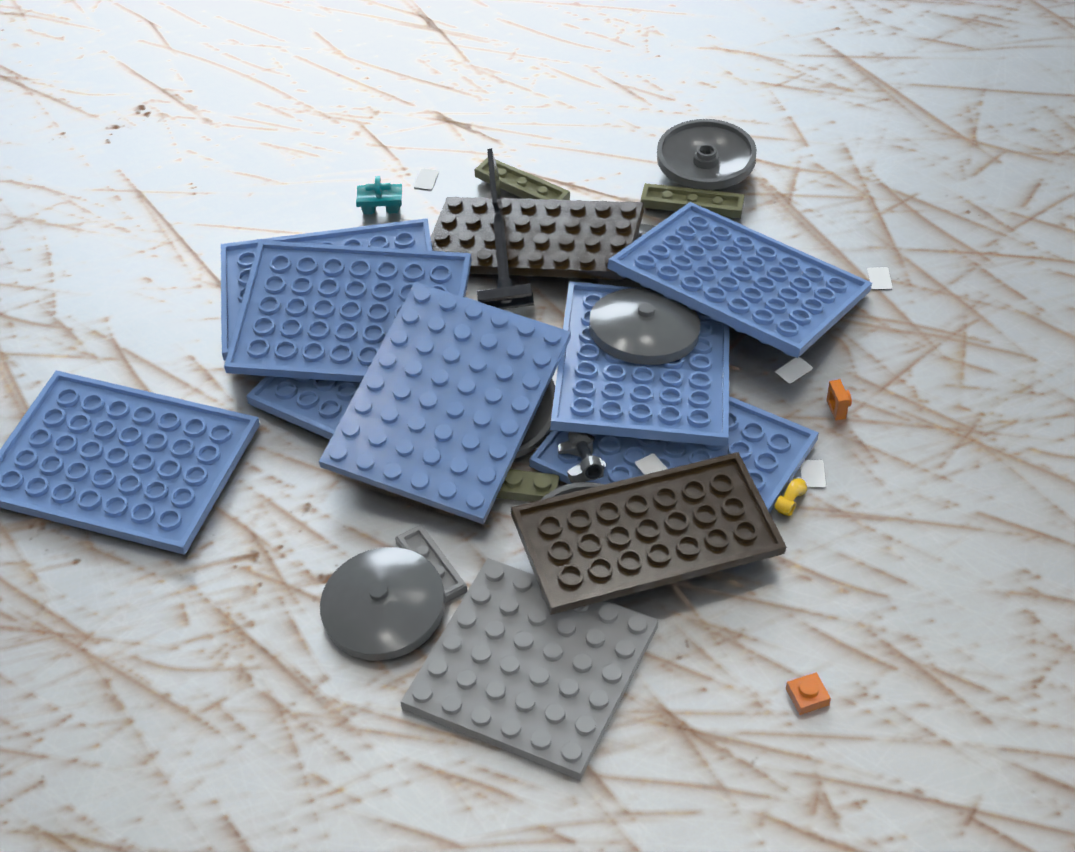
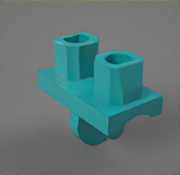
M375 176V183L357 185L356 207H361L364 215L375 213L376 207H385L386 212L389 214L399 213L400 206H402V184L382 183L381 176Z

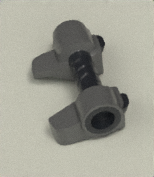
M569 432V441L558 445V454H572L582 459L580 464L567 471L571 483L586 482L604 477L606 462L602 461L600 457L592 455L595 438L588 433Z

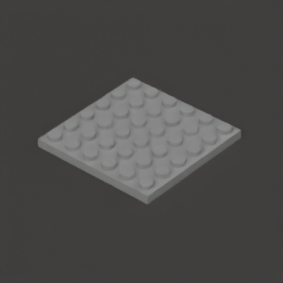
M487 558L402 698L401 708L581 780L658 628V620L608 601L550 615L534 574Z

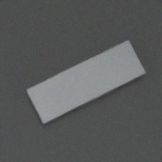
M422 524L395 537L399 548L420 554L436 568L445 590V603L468 591L467 584Z

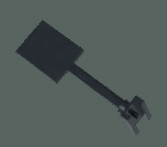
M489 148L487 149L491 197L495 212L493 225L498 280L496 281L497 288L477 291L478 301L502 310L534 306L531 284L513 286L512 279L509 277L499 172L493 149Z

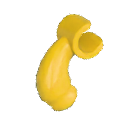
M801 478L791 480L784 496L780 495L776 500L775 509L781 514L791 516L796 507L795 498L807 492L806 482Z

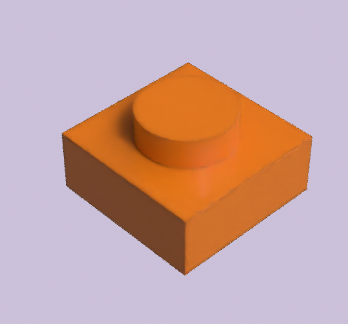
M841 379L829 381L827 403L835 421L846 419L848 407L852 404L851 394L849 390H845Z
M817 672L787 682L786 690L799 715L830 706L831 697Z

